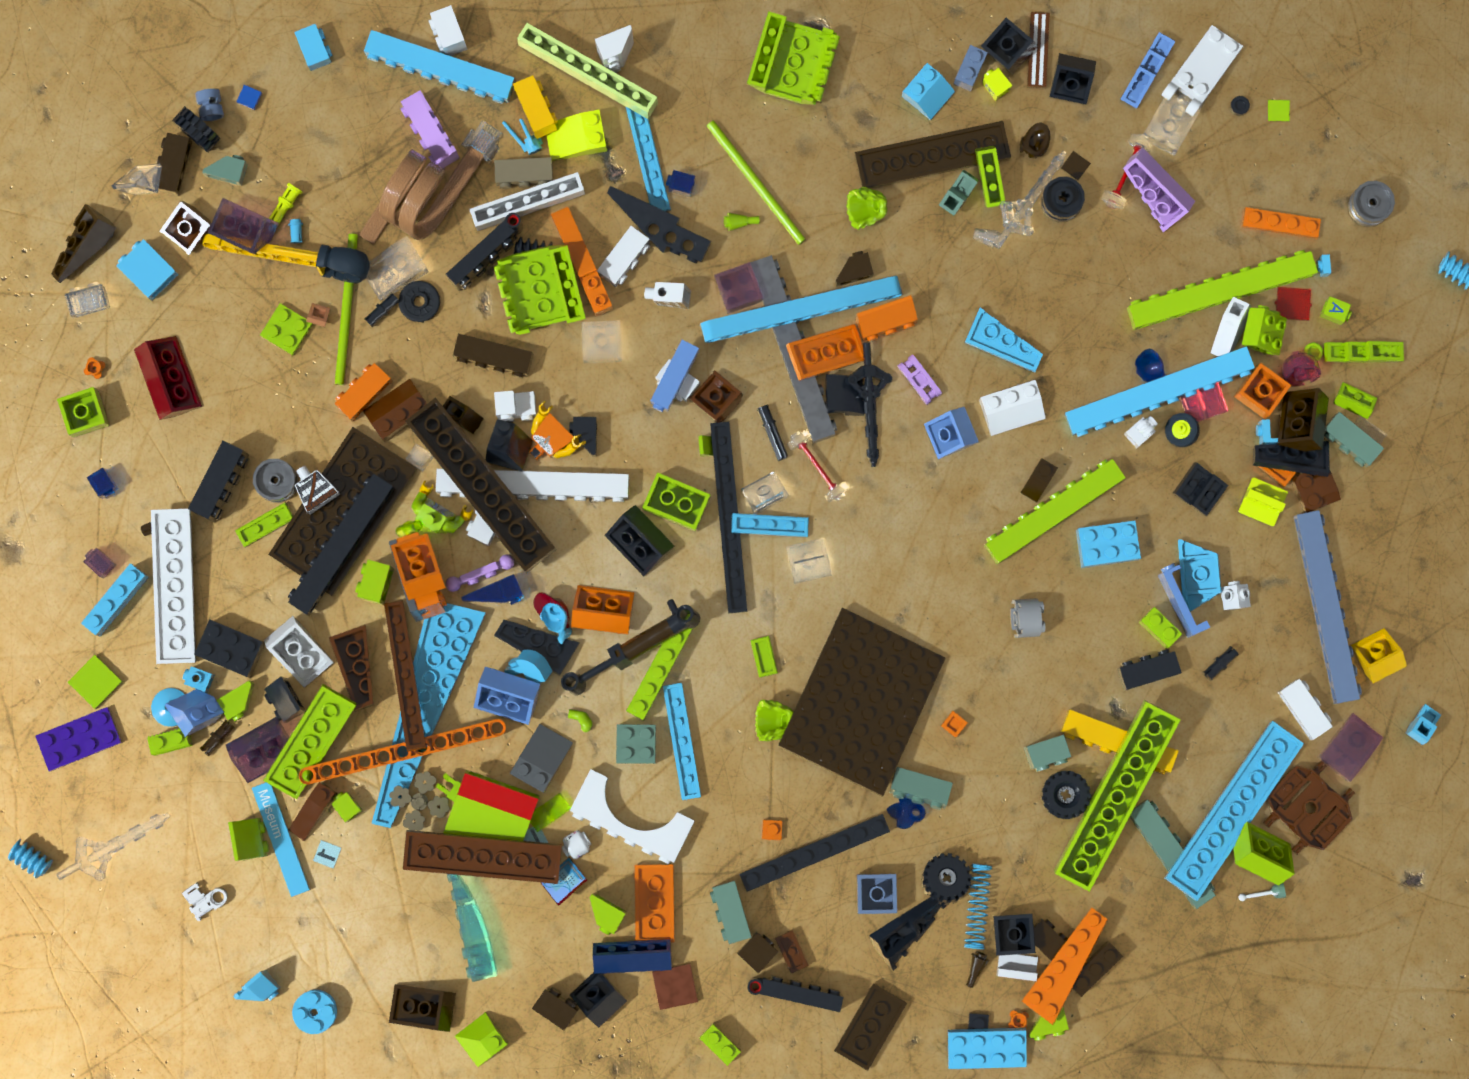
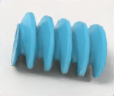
M1448 251L1439 265L1438 274L1446 271L1445 278L1452 275L1451 282L1459 279L1458 286L1465 283L1464 289L1467 290L1469 288V263L1462 266L1463 259H1459L1456 262L1457 256L1453 255L1449 258L1450 252Z
M19 839L10 850L8 860L13 861L15 859L14 864H21L22 870L28 868V874L34 872V878L43 876L50 868L53 860L45 862L46 855L39 858L41 851H37L34 854V847L26 849L28 843L25 842L20 845L21 839Z

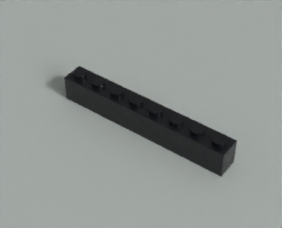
M375 474L372 477H367L363 483L365 487L362 492H357L354 496L352 507L344 511L342 515L343 520L340 525L336 524L331 531L333 535L329 541H324L320 548L322 550L318 557L315 556L309 564L311 568L307 573L304 572L299 579V586L297 589L293 588L288 595V603L308 616L311 615L395 489Z
M880 814L742 872L739 875L748 892L889 833L890 830L883 814Z

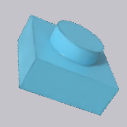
M1330 254L1321 255L1319 260L1316 261L1320 277H1328L1331 274Z

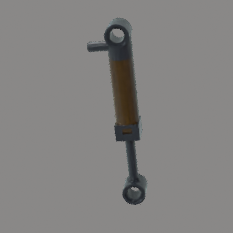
M673 599L668 600L667 604L672 613L671 616L622 645L617 643L608 648L607 651L611 658L584 674L566 673L561 679L563 689L573 695H581L586 689L585 681L612 665L620 670L633 664L632 660L685 629L695 628L700 622V614L689 605H682L677 608Z

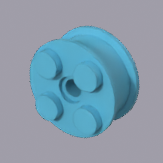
M307 991L294 1003L292 1010L293 1020L296 1026L305 1033H322L331 1027L336 1019V1002L325 991ZM312 1009H317L318 1014L314 1015Z

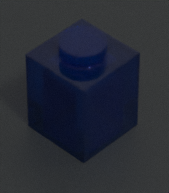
M673 170L672 175L669 174L667 177L666 185L669 186V192L691 198L696 179L694 175Z
M101 468L87 477L99 498L108 499L115 495L118 487L107 469Z

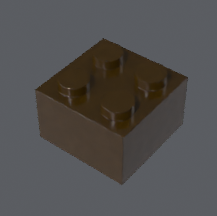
M547 987L532 1009L562 1030H565L579 1008L576 1007L577 1004L569 997L568 999L561 997L562 993L556 988Z

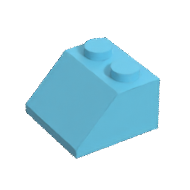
M926 63L903 90L902 97L931 120L955 91L937 70Z

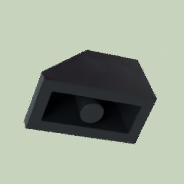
M573 417V422L569 424V432L573 433V437L581 434L578 438L579 442L586 441V444L582 445V447L592 457H597V418Z

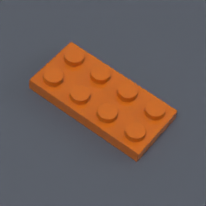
M855 324L790 342L786 345L799 381L864 362L863 345Z
M674 864L635 865V941L670 939L671 943H674Z

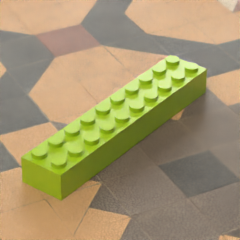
M1146 700L1143 701L1089 806L1054 869L1056 875L1090 892L1181 720L1179 717Z

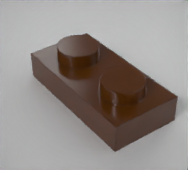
M793 930L775 938L791 974L809 966Z

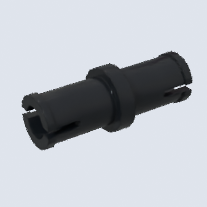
M391 293L381 304L378 303L376 308L364 319L371 327H374L400 301Z
M1229 646L1220 657H1216L1214 662L1202 672L1203 675L1209 678V681H1212L1222 670L1227 669V665L1239 655L1238 652Z

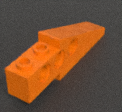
M566 207L552 213V219L564 245H568L573 267L595 316L597 317L613 310L611 301L569 208Z

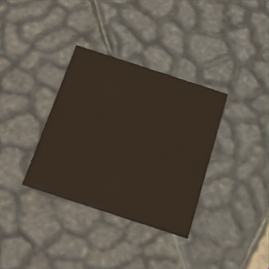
M1073 151L1061 169L1079 180L1091 163Z

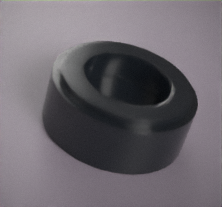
M1237 96L1230 103L1231 112L1237 116L1246 114L1250 108V103L1244 96Z

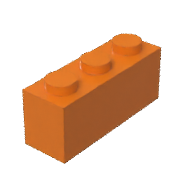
M375 363L367 365L362 371L363 375L359 379L355 378L349 384L350 388L345 393L342 391L335 399L336 402L334 404L352 422L393 382Z

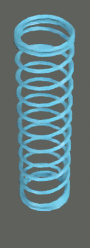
M971 864L972 868H980L972 869V872L986 875L972 877L971 880L986 884H973L970 885V887L986 892L969 893V895L983 898L985 900H969V903L983 907L968 908L967 910L983 915L967 916V918L975 921H980L983 923H968L966 924V926L980 929L983 931H966V934L980 937L981 939H965V942L972 944L965 943L964 947L973 949H985V946L983 944L972 941L985 940L986 938L972 933H983L986 932V930L971 925H985L987 924V922L971 917L988 916L986 913L975 910L988 909L989 907L975 902L989 901V899L974 894H987L990 893V891L974 886L991 885L989 882L978 880L976 878L992 877L989 874L977 872L991 870L992 866Z

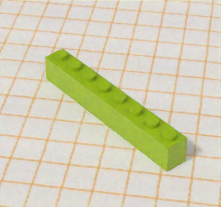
M1105 459L1097 465V470L1092 472L1090 469L1081 475L1082 480L1077 483L1075 480L1065 486L1067 490L1062 493L1057 491L1050 496L1051 500L1045 504L1042 501L1036 505L1033 513L1030 515L1028 512L1024 513L1018 518V523L1015 525L1009 523L1002 528L1003 533L998 536L995 533L987 538L988 543L984 546L996 564H999L1123 481L1126 477L1115 461L1112 459L1108 462Z

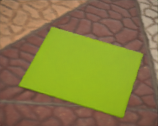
M1268 100V121H1290V100Z

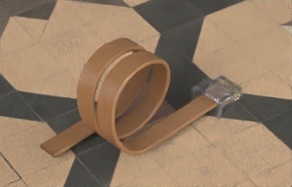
M483 120L476 131L470 130L461 144L467 152L428 212L416 225L417 216L432 197L446 170L430 162L413 185L427 159L413 149L410 150L387 183L380 203L359 236L374 245L388 222L416 240H422L431 235L444 220L483 158L488 164L491 163L500 149L497 143L503 136V133ZM409 191L408 195L406 196L401 209L398 212H396V209L398 208L403 198Z

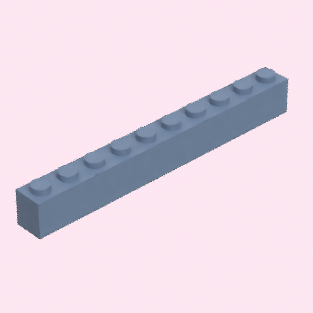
M1319 510L1294 516V522L1333 703L1338 704L1358 700L1362 692L1360 684H1357L1355 678L1358 674L1356 666L1352 664L1353 650L1347 641L1349 631L1347 627H1344L1345 612L1343 608H1340L1339 604L1341 594L1339 589L1336 590L1335 582H1337V575L1335 571H1332L1331 567L1333 557L1327 548L1329 538L1323 530V526H1325L1323 514L1320 515Z

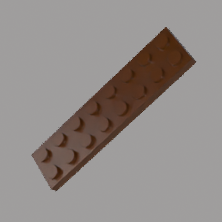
M406 830L403 870L558 884L562 844Z

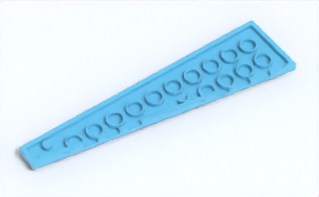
M447 603V606H444L445 613L424 619L413 666L425 737L433 735L485 617V612ZM401 711L392 745L405 742ZM405 746L398 748L397 753L400 757L408 755ZM421 749L417 751L422 753L425 752L426 749ZM423 756L386 766L372 824L388 828L392 827L400 807L399 805L396 807L391 805L390 800L392 798H390L389 794L398 785L409 789Z

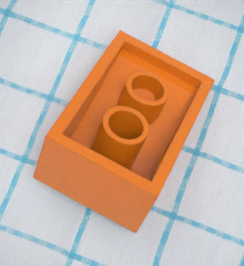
M427 533L390 545L408 600L445 588Z

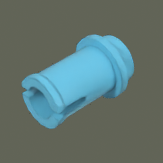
M291 219L288 224L291 233V243H303V223H301V219Z

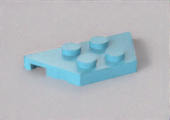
M1179 539L1178 549L1181 565L1182 596L1191 612L1222 593L1219 554Z

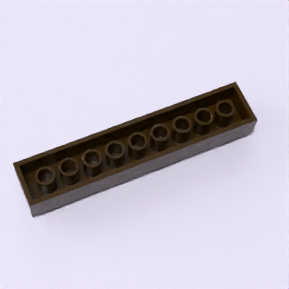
M436 397L405 421L526 574L557 550Z

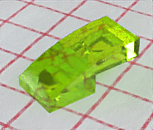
M559 793L534 810L530 822L538 832L569 811L571 807L562 794Z

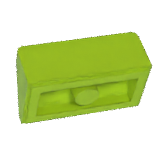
M1342 382L1333 403L1368 419L1374 410L1377 398Z

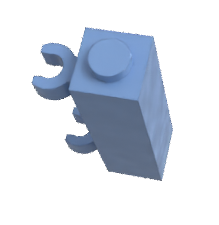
M681 340L650 400L654 409L663 412V410L669 411L699 353L698 347Z

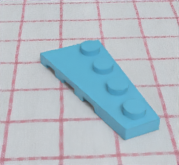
M981 307L979 308L965 343L1035 373L1043 354L1002 325L997 319L986 313Z

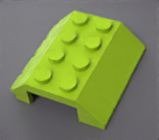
M768 11L747 84L768 95L799 104L815 105L816 101L822 100L825 88L821 87V85H826L830 70L826 69V67L832 66L835 52L832 49H837L840 36L836 35L837 33L834 30L823 27L821 31L786 21V16Z
M568 245L541 247L512 254L497 261L498 265L494 266L497 280L502 279L498 283L501 298H507V300L502 302L506 316L512 317L507 320L510 333L515 332L521 335L530 333V329L562 321L572 323L586 319Z

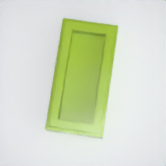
M769 636L750 640L759 678L778 674Z

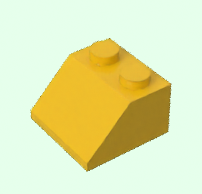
M1385 628L1350 645L1363 672L1372 683L1407 666L1403 650Z

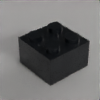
M1006 17L981 47L984 51L988 52L989 56L1013 75L1037 48V45L1033 39Z

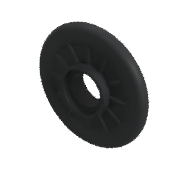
M414 281L407 284L399 295L400 302L398 304L400 311L407 319L414 322H424L431 319L437 313L440 306L438 291L433 285L425 281ZM421 296L425 302L422 306L418 307L414 304V299Z

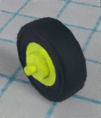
M1178 413L1168 420L1165 426V434L1171 444L1177 447H1188L1197 441L1200 427L1198 421L1193 416L1187 413Z

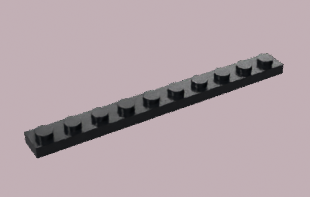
M729 422L710 423L728 614L748 612L740 533H731L732 514L738 513L730 424Z

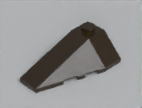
M87 204L83 206L73 223L75 230L72 236H68L66 239L67 248L60 253L51 273L59 283L64 281L100 250L114 235L116 227L113 223Z

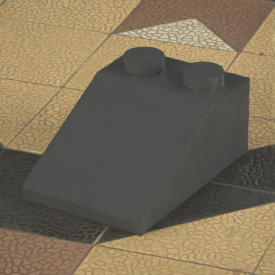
M539 724L510 774L545 793L573 742Z

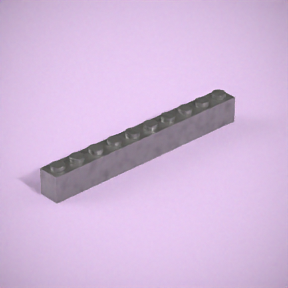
M771 255L750 262L764 307L791 301L790 295H786L784 288H787L784 278L779 277L778 270H780L777 259L773 260ZM798 321L773 327L772 329L814 444L834 437L837 427L834 419L830 420L827 413V402H824L822 395H825L821 384H817L816 381L818 375L800 381L797 378L786 345L805 338L803 331H799L796 324L799 323Z

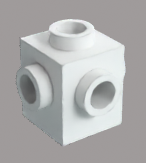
M1240 581L1228 582V586L1221 587L1224 610L1251 607L1248 584H1240Z

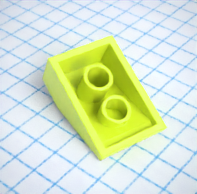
M600 110L583 112L559 119L558 123L555 124L557 131L547 135L552 161L607 151Z

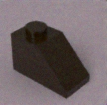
M858 251L852 253V256L848 258L836 279V287L873 278L874 273L868 252Z
M451 396L443 404L444 409L456 424L472 434L479 428L484 419L473 409Z
M1041 458L1020 493L1037 503L1058 467Z

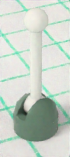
M1284 883L1279 886L1273 885L1270 891L1248 895L1240 894L1238 898L1240 901H1245L1247 898L1270 894L1275 898H1286Z

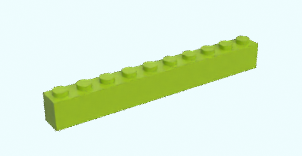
M1301 250L1295 252L1294 256L1287 258V255L1278 257L1276 262L1273 263L1264 261L1257 264L1258 267L1253 269L1248 266L1240 269V272L1236 274L1232 272L1222 274L1220 279L1215 280L1212 277L1203 280L1204 283L1196 285V283L1188 284L1185 286L1186 289L1178 291V288L1167 291V294L1163 296L1155 294L1150 296L1147 301L1135 300L1127 308L1133 330L1227 303L1233 297L1240 299L1313 277L1318 273L1312 252Z

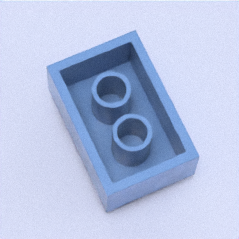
M485 667L478 683L474 708L529 725L536 707L540 683Z

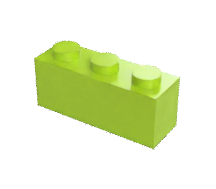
M989 146L975 149L985 206L989 208L1005 205L996 147Z

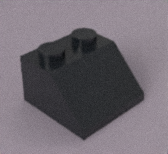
M1059 53L1049 97L1086 105L1095 74L1096 61Z
M497 419L487 446L485 460L487 463L522 472L533 440L516 424Z
M281 676L264 689L266 691L264 696L269 704L273 703L276 709L274 714L279 721L282 720L284 723H287L306 712L287 678Z
M1033 914L993 916L996 956L1036 953Z
M593 972L570 994V997L586 1017L598 1028L627 1002L619 990L602 973L594 974Z

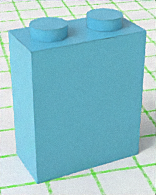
M144 239L136 242L132 247V251L128 255H123L116 265L151 301L179 275Z

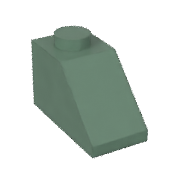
M225 156L204 168L202 173L208 178L242 186L248 164L241 156Z

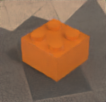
M1259 363L1233 397L1265 419L1274 411L1291 387V384L1262 363Z

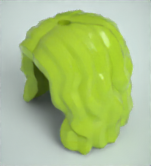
M861 187L851 190L847 195L846 207L848 218L851 221V226L857 230L874 225L876 221L881 220L887 214V199L883 193L877 190Z
M759 701L755 712V732L757 737H759V741L780 740L793 710L778 701Z

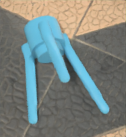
M523 119L519 121L527 136L524 140L525 144L505 121L502 122L522 147L524 153L528 152L531 155L542 149L541 145L543 142L541 138L536 139L534 135H530Z

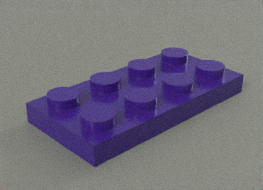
M109 707L35 736L49 772L122 743Z

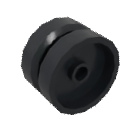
M1057 177L1051 180L1045 187L1041 197V208L1044 214L1050 220L1058 223L1074 219L1079 214L1085 201V193L1081 184L1070 177Z

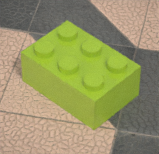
M657 472L642 508L644 511L696 532L711 495Z

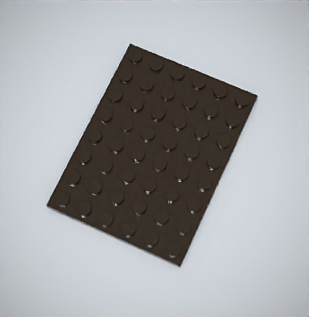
M841 608L778 747L883 797L945 661V657L845 608Z

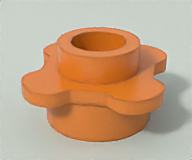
M93 357L89 358L84 374L100 379L102 377L101 372L106 367L105 362H99Z
M1012 1010L1010 1012L1011 1020L1008 1023L1009 1028L1027 1029L1028 1013H1019Z

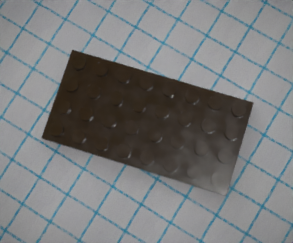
M352 427L322 472V475L336 488L340 495L311 515L307 513L302 503L268 555L300 576L304 572L307 573L311 568L309 564L315 556L318 557L322 550L320 548L324 541H329L333 535L331 531L336 524L340 525L342 522L344 511L347 508L350 509L354 504L352 501L357 492L361 493L364 489L363 483L367 477H372L373 474L377 475L395 489L327 589L326 593L334 596L417 468Z

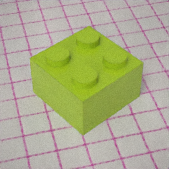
M95 387L57 399L69 436L74 438L110 426L99 391Z
M367 560V564L364 563L361 569V574H363L362 581L358 582L355 592L358 593L357 597L384 605L394 568L390 565Z

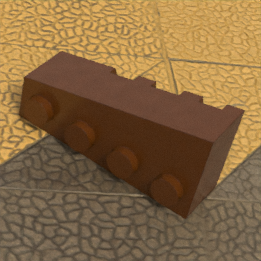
M365 624L329 637L350 700L356 702L355 712L373 706Z

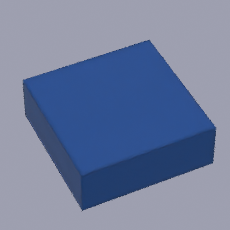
M244 85L236 102L255 110L262 92Z

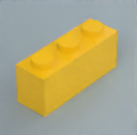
M534 75L513 83L516 95L536 139L557 131L555 124L558 123L555 113H550L548 109L551 105L547 96H542L541 92L544 89L540 80L536 81Z

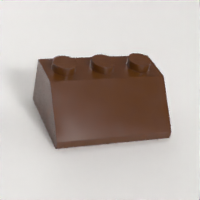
M408 379L363 412L381 439L386 442L408 427L405 421L424 407L427 402L411 379Z

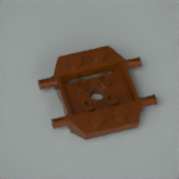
M1322 761L1312 770L1294 766L1274 787L1267 798L1271 815L1263 823L1270 828L1276 820H1280L1298 837L1299 842L1291 849L1296 855L1307 846L1324 850L1352 821L1348 800L1355 792L1349 788L1340 796L1320 777V773L1327 767ZM1308 781H1310L1311 783L1284 810L1283 807ZM1309 802L1315 805V811L1311 814L1305 809L1306 804ZM1334 806H1336L1335 809L1318 825V827L1311 834H1309L1317 826V824L1334 808Z

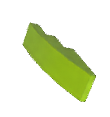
M1403 342L1324 343L1325 362L1342 363L1404 361Z

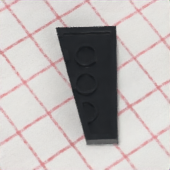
M1329 441L1323 442L1322 450L1301 451L1280 446L1279 444L1255 445L1253 448V466L1328 477L1330 473Z
M503 620L494 634L496 639L520 653L523 650H533L540 653L547 660L552 671L559 676L580 642L565 639L563 644H560L557 635L554 636L544 631L531 629L507 620Z

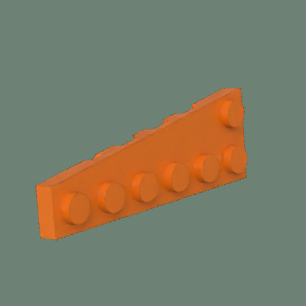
M1093 908L1089 910L1022 1000L1024 1004L1052 1025L1055 1024L1068 995L1071 993L1078 976L1083 970V966L1108 921L1107 918Z

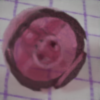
M1301 351L1293 352L1287 357L1281 368L1283 379L1293 387L1305 385L1304 381L1308 380L1312 383L1321 375L1317 359L1313 355Z

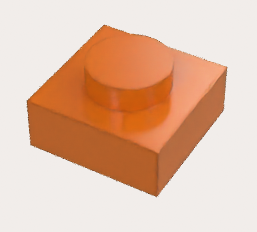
M952 711L941 727L956 738L968 722Z
M763 820L762 839L781 840L782 821Z

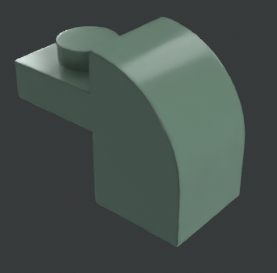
M963 170L953 186L947 191L939 206L955 216L979 180Z

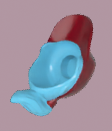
M540 592L534 598V608L546 627L553 632L559 633L557 639L560 644H563L564 640L572 633V629L568 624V608L561 599L552 598L550 595Z

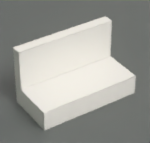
M1025 955L999 956L997 976L1037 981L1038 957Z

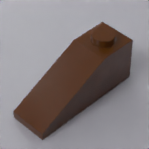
M319 782L288 830L305 841L338 793L324 783Z

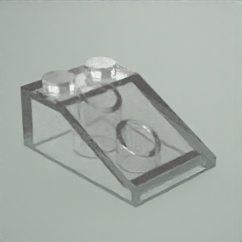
M406 236L370 261V269L366 279L378 299L382 301L391 293L397 292L429 271L408 236Z

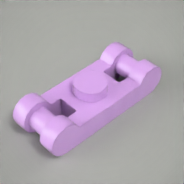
M913 354L908 357L906 362H901L897 365L898 369L907 378L926 405L932 402L931 399L935 396L938 397L942 394L941 390ZM914 366L916 370L910 373L908 369ZM929 385L931 391L926 394L923 389Z

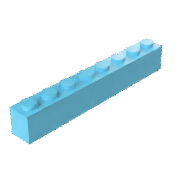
M373 30L370 32L364 49V53L368 56L369 60L374 62L381 60L389 67L396 68V66H399L407 73L414 74V72H417L425 79L431 80L435 78L443 85L449 86L453 84L461 91L467 92V90H471L479 97L485 98V96L492 97L493 101L501 104L503 102L509 103L514 89L513 83H516L514 77Z

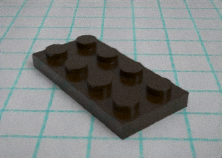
M873 983L834 1051L868 1071L907 1003Z

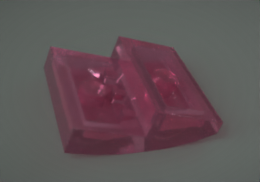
M1219 383L1214 384L1215 388L1204 391V389L1197 390V394L1186 398V395L1179 397L1184 412L1193 416L1198 422L1228 412Z

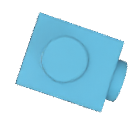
M1270 419L1259 421L1258 425H1256V435L1259 436V444H1278V438H1271Z

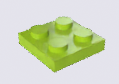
M280 303L260 336L293 356L313 323L306 322L307 319Z

